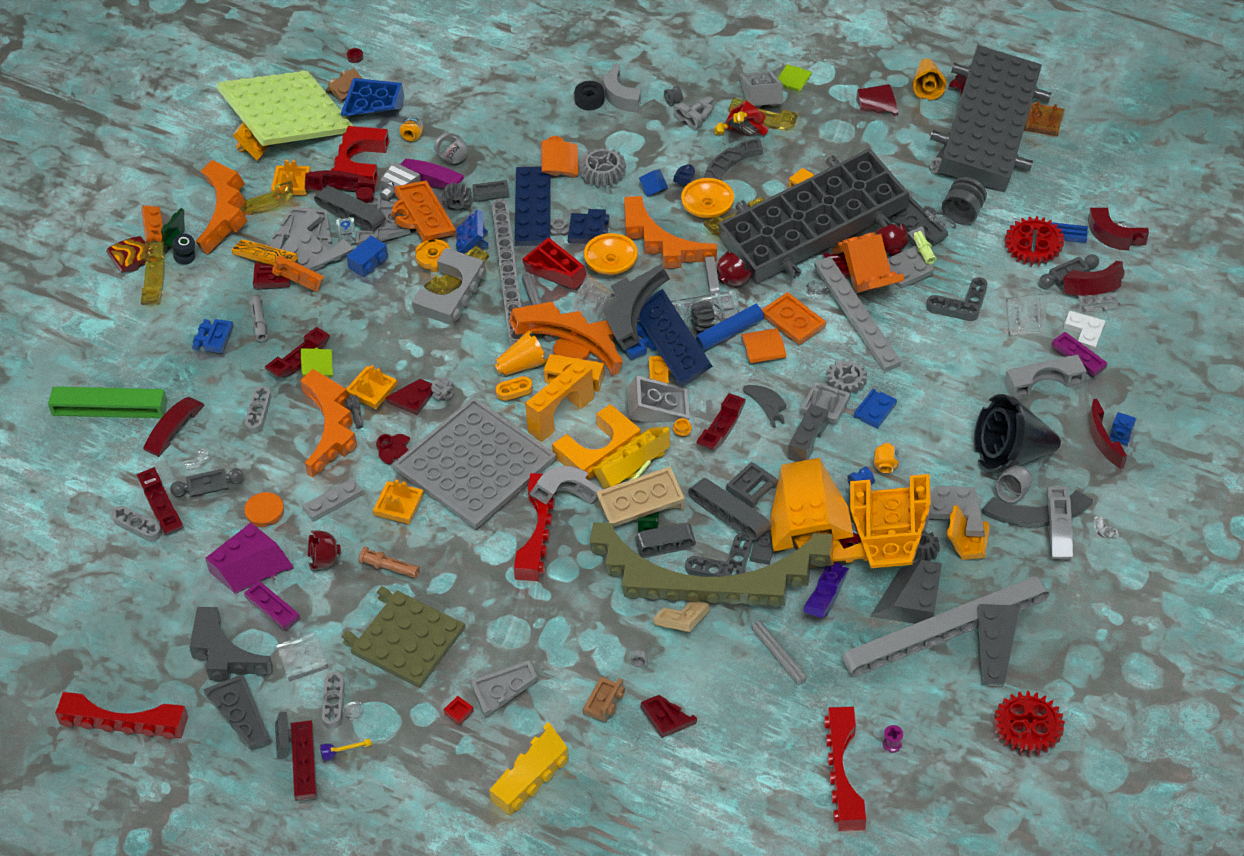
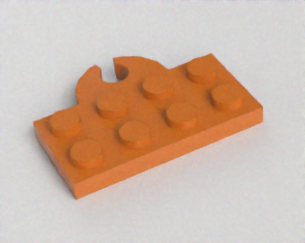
M427 180L395 186L394 192L399 200L393 204L391 217H395L394 222L403 228L416 229L423 241L455 235L456 229Z

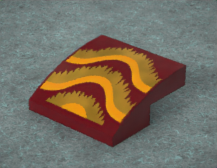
M141 236L125 239L106 250L122 273L136 271L140 264L156 261V255Z

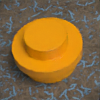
M680 418L673 424V432L678 436H687L692 431V425L687 419Z

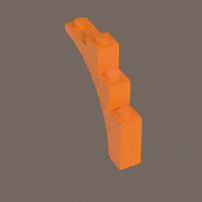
M211 160L200 171L207 183L215 188L217 197L211 221L196 240V243L206 255L231 231L236 233L248 221L240 209L246 203L239 191L245 185L238 172L214 160Z
M642 196L624 197L626 237L630 239H644L645 254L663 253L664 269L681 268V263L705 262V257L714 256L715 261H717V244L688 241L666 232L648 215Z
M553 301L512 309L509 322L516 335L525 334L531 330L534 334L553 335L573 341L586 347L606 365L612 375L619 374L623 360L615 349L613 342L615 335L607 320L588 324L580 311L560 314Z
M312 369L300 382L303 393L316 403L325 418L321 440L313 454L305 461L307 475L314 478L338 454L345 457L357 446L355 433L349 430L353 423L351 411L344 407L345 399H348L346 388Z

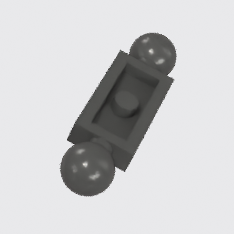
M1090 254L1083 261L1079 256L1049 270V274H1044L1040 277V285L1043 288L1052 287L1054 282L1059 286L1063 285V277L1071 270L1090 272V269H1094L1099 265V258L1094 254Z
M223 468L187 476V483L175 481L172 483L170 491L174 496H182L186 491H189V495L193 496L228 488V481L235 484L240 483L244 478V474L239 468H233L226 474Z

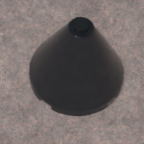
M1006 394L994 395L989 399V401H992L990 405L983 407L980 411L974 431V451L979 452L981 460H978V463L986 471L1003 472L1014 465H1022L1052 454L1060 448L1061 440L1059 435L1013 396Z

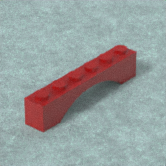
M530 473L528 498L538 515V522L531 538L516 552L514 563L515 580L539 581L540 574L544 573V562H542V559L547 556L545 541L549 542L550 530H548V525H552V514H550V511L554 510L555 498L552 496L549 502L544 504L530 495L533 487L543 474Z
M69 692L62 693L55 712L59 724L66 727L95 728L108 732L121 731L126 734L155 735L168 739L182 738L188 720L185 706L164 703L143 712L116 713L96 706L83 694Z
M854 706L828 707V716H824V728L829 729V734H826V747L831 749V753H828V766H832L833 769L829 773L830 785H834L835 789L831 791L832 804H836V810H833L834 823H838L839 831H865L866 812L864 799L850 785L843 766L844 752L848 744L855 737L856 720Z

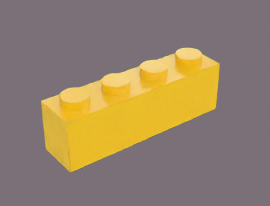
M652 427L647 429L593 467L592 470L602 488L621 484V481L635 476V471L640 469L647 460L651 461L664 455L665 450L670 447L669 427Z
M549 722L543 727L545 732L539 738L535 736L530 742L531 747L527 753H521L516 758L514 768L512 770L508 768L489 790L491 801L509 816L514 811L520 810L524 802L529 797L534 796L538 792L539 787L544 782L550 781L554 773L559 768H563L568 762V747Z

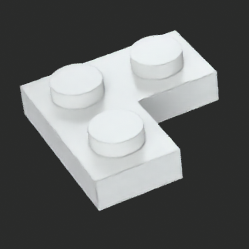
M1069 311L1064 323V329L1081 333L1078 341L1089 350L1095 351L1106 321Z

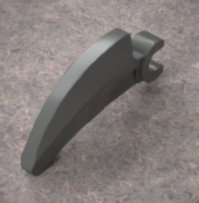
M746 385L743 387L744 393L752 397L765 411L770 419L771 427L776 428V420L784 424V416L779 412L786 409V403L776 392L759 385Z

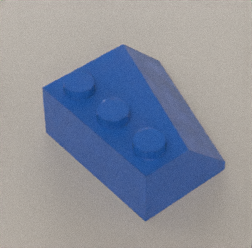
M353 78L341 111V116L401 109L404 100L402 83Z

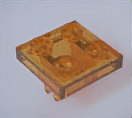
M1037 101L1036 104L1031 103L1024 130L1058 136L1065 109L1057 108V104H1054V107L1041 105L1040 101Z

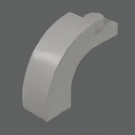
M613 63L612 70H609L608 74L603 76L604 95L614 107L623 111L638 113L641 104V89L621 85L619 83L620 64Z
M558 466L547 470L540 477L530 495L547 504L555 492L565 490L576 494L592 504L597 497L596 492L601 491V488L585 479L588 474L587 472L571 466Z

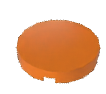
M560 337L554 344V355L582 360L589 358L590 350L573 341Z
M269 492L258 493L252 496L244 507L248 522L253 523L257 527H267L271 523L273 525L284 514L281 498Z

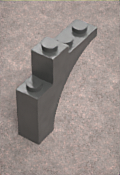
M662 264L630 282L626 277L611 286L618 301L602 311L623 350L640 342L637 331L640 312L651 294L663 283L670 280Z
M197 607L189 648L193 659H208L206 671L209 680L217 682L230 679L231 674L265 675L273 673V664L270 656L247 652L234 645L221 630V617L218 607Z

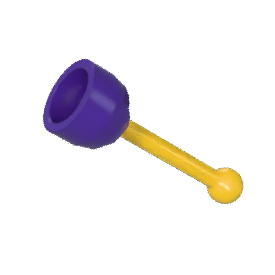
M367 738L364 742L337 748L332 744L320 745L323 762L333 759L339 751L361 746L370 747L372 741Z

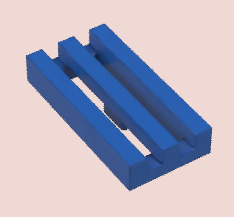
M1052 222V225L1058 224L1057 229H1062L1061 234H1064V241L1087 242L1088 226Z

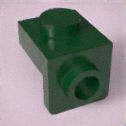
M659 511L638 518V532L658 528Z

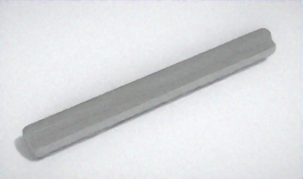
M530 273L523 274L522 280L531 305L541 304L542 302L532 275ZM542 334L546 342L554 340L553 335Z

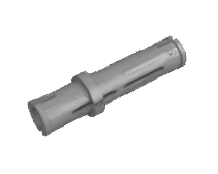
M252 296L249 300L253 317L252 327L255 330L256 340L264 342L268 337L261 298L259 296Z

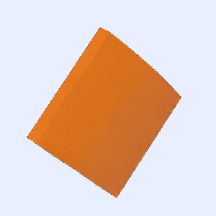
M556 140L541 141L542 172L553 176L559 174L573 178L578 176V145Z
M777 328L741 334L742 342L746 348V356L750 363L787 357Z

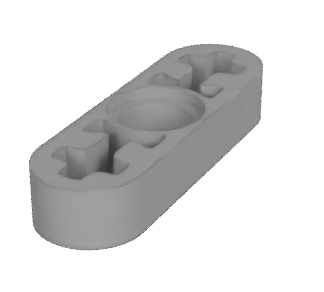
M714 256L705 257V271L710 299H720Z
M259 386L253 391L245 419L246 429L251 434L261 432L264 427L271 402L270 389L266 386ZM257 407L263 408L260 412L253 411Z
M125 506L116 507L111 513L113 521L117 526L149 542L157 541L162 535L158 523ZM135 521L142 522L141 525L137 527L131 526L132 523Z
M332 672L325 678L322 721L327 729H336L342 723L345 682L342 674L338 672ZM337 680L336 690H333L332 684ZM331 697L339 698V701L335 704L328 703ZM331 711H334L335 717L333 718V721H329V719L331 718Z

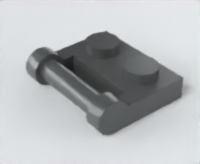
M751 461L726 485V490L753 508L768 490L777 486L778 480ZM762 480L766 481L753 495L749 494Z

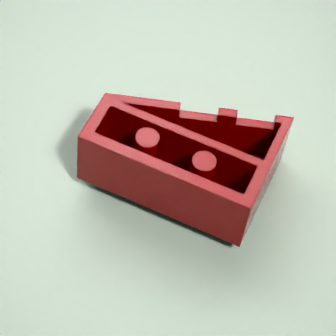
M549 237L522 259L526 272L574 290L588 279L585 266Z

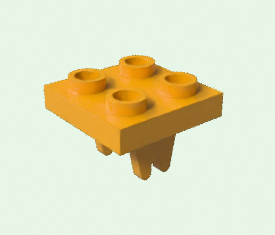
M286 159L284 166L276 165L271 187L272 195H306L305 174L311 172V167L298 166L294 159L291 163Z
M373 365L370 367L366 366L346 388L347 395H357L359 402L377 409L398 386V381L382 373L380 368L375 370Z
M397 479L394 482L387 481L373 508V515L410 524L424 496V490L407 486L405 481L400 484Z

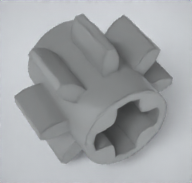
M443 377L436 379L431 386V391L434 392L432 396L442 401L450 399L454 394L453 382Z

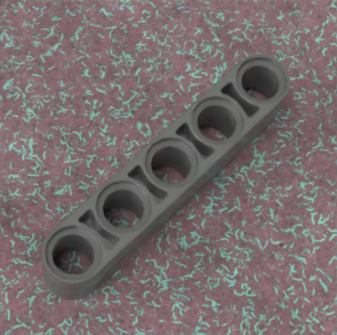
M325 186L314 196L315 202L321 208L369 231H374L386 220L384 213L380 209L331 186Z
M702 478L688 489V493L693 501L754 541L771 529V524L764 515L707 478Z

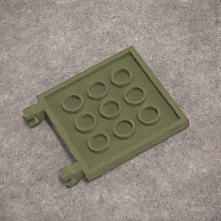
M381 586L377 591V594L380 595L378 600L386 603V605L360 638L346 630L342 635V638L345 639L343 644L352 647L351 654L421 688L464 631L465 623L398 590L392 594L387 588Z

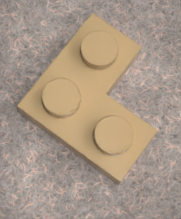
M698 601L689 602L681 611L663 607L653 618L654 625L690 632L710 611L709 604Z

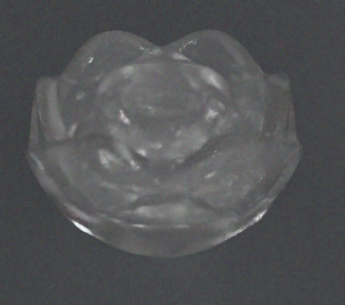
M814 279L806 286V293L812 299H823L829 292L825 282L820 279Z

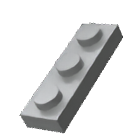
M351 478L303 504L302 507L312 522H315L364 494L357 482Z

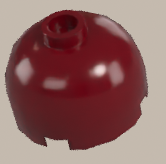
M895 224L876 231L877 235H882L887 256L891 255L892 257L899 254L907 246L908 233L905 225L900 224L901 227H896Z
M725 252L718 260L717 272L720 275L718 279L723 285L742 286L752 278V274L749 269L745 270L744 262L732 252Z
M311 530L313 535H309L308 557L312 558L313 563H309L310 570L328 569L335 563L336 557L340 556V544H337L334 536L326 531Z

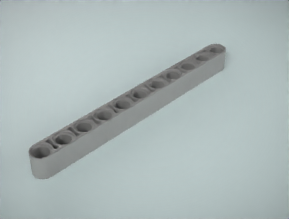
M499 198L492 202L508 340L509 347H511L524 334L516 335L509 322L512 309L521 307L508 203L505 199Z
M1034 576L850 649L843 654L842 661L853 677H857L979 628L977 610L979 604L1019 605V611H1022L1045 601L1050 594L1039 577Z

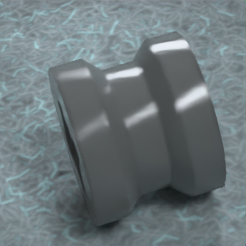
M678 85L674 86L673 89L664 90V97L669 106L673 105L674 102L683 101V94Z

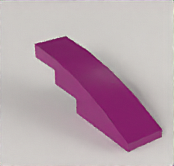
M405 158L400 164L419 173L421 181L427 180L430 187L445 188L446 184L451 185L452 182L458 184L464 179V175L430 162Z

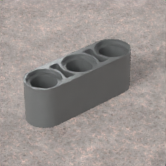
M688 523L639 532L635 537L640 556L652 557L688 550L696 545L692 527Z

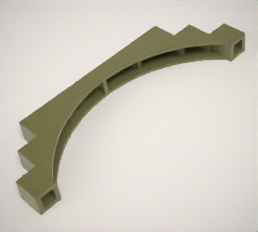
M593 522L590 537L592 553L598 555L607 554L605 565L608 575L623 576L622 590L624 597L632 599L640 597L651 600L668 599L671 601L688 600L690 602L744 603L753 606L761 604L772 607L786 605L788 585L796 587L809 585L811 565L818 567L831 566L834 547L832 534L812 533L811 539L803 546L769 566L738 575L702 577L670 571L642 558L619 538L613 523Z

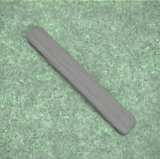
M761 621L754 623L752 630L797 684L801 685L807 680V675Z

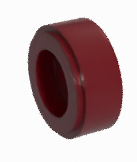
M352 48L346 54L347 60L350 63H359L364 58L363 51L359 48Z
M361 187L356 191V198L369 203L374 199L373 190L370 187Z

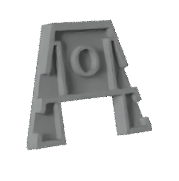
M374 196V199L367 203L380 209L384 213L386 220L374 231H357V246L370 236L379 241H385L411 234V229L399 226L394 222L395 217H391L393 204L397 200L390 199V201L381 200V197Z
M292 207L281 222V227L277 232H274L272 240L266 246L282 249L285 239L290 237L309 208ZM313 209L321 216L322 221L314 226L310 232L328 250H331L332 241L327 210Z
M310 207L281 250L297 253L298 259L295 263L315 271L324 267V264L330 261L340 260L342 256L350 253L354 248L343 239L331 250H328L310 232L314 226L322 221L321 216Z
M923 226L908 232V237L914 244V247L888 258L890 271H896L897 274L903 273L904 281L894 283L901 289L933 275L932 264L927 265L922 254L918 252V246L913 238L914 233L922 231L925 236Z
M936 486L931 492V506L923 531L926 530L929 519L950 520L953 506L958 505L968 521L965 530L966 536L984 537L985 533L975 487Z

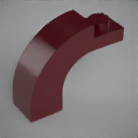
M1090 208L1088 217L1090 231L1104 245L1118 250L1129 251L1130 245L1147 244L1148 228L1119 226L1111 220L1108 208Z
M1115 261L1106 269L1095 272L1071 270L1063 277L1064 293L1089 296L1108 293L1120 288L1121 280L1125 274L1123 262Z

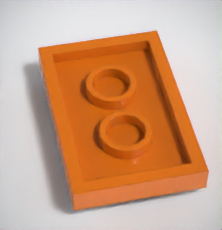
M786 292L762 309L764 318L798 345H801L826 327L824 319L789 292Z

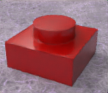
M459 696L443 709L444 714L458 725L474 712L473 706Z

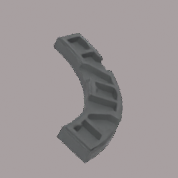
M760 138L741 142L738 146L729 147L721 152L707 167L704 178L722 180L724 174L737 162L748 157L763 154Z
M1078 490L1070 495L1072 517H1076L1092 505L1093 499ZM993 497L982 508L983 514L1003 523L1006 521L1023 527L1049 526L1050 523L1048 506L1023 507L1009 504Z

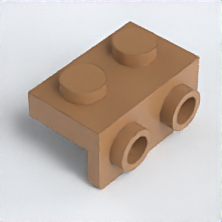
M355 68L350 71L345 70L338 79L333 78L328 82L326 92H332L341 103L347 97L353 78H363Z
M600 677L583 708V714L606 723L609 716L614 715L618 699L621 700L625 694L623 679L618 678L617 682H613Z

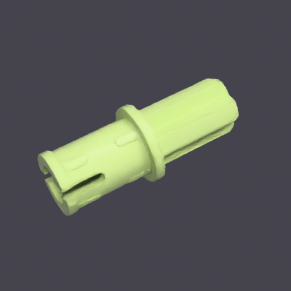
M922 231L915 232L913 238L918 246V252L922 254L927 265L933 264L937 258L931 249V244L927 242Z

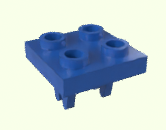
M477 209L467 217V220L462 225L460 224L457 227V252L467 254L471 249L483 252L484 247H488V243L483 240L484 234L488 235V230L483 227L482 211Z

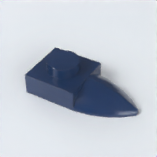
M691 164L681 166L675 173L673 182H677L681 186H687L694 180L695 168Z

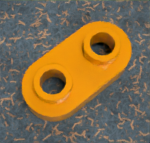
M521 376L501 382L496 386V396L500 400L508 401L528 395L533 390L532 380L529 377Z

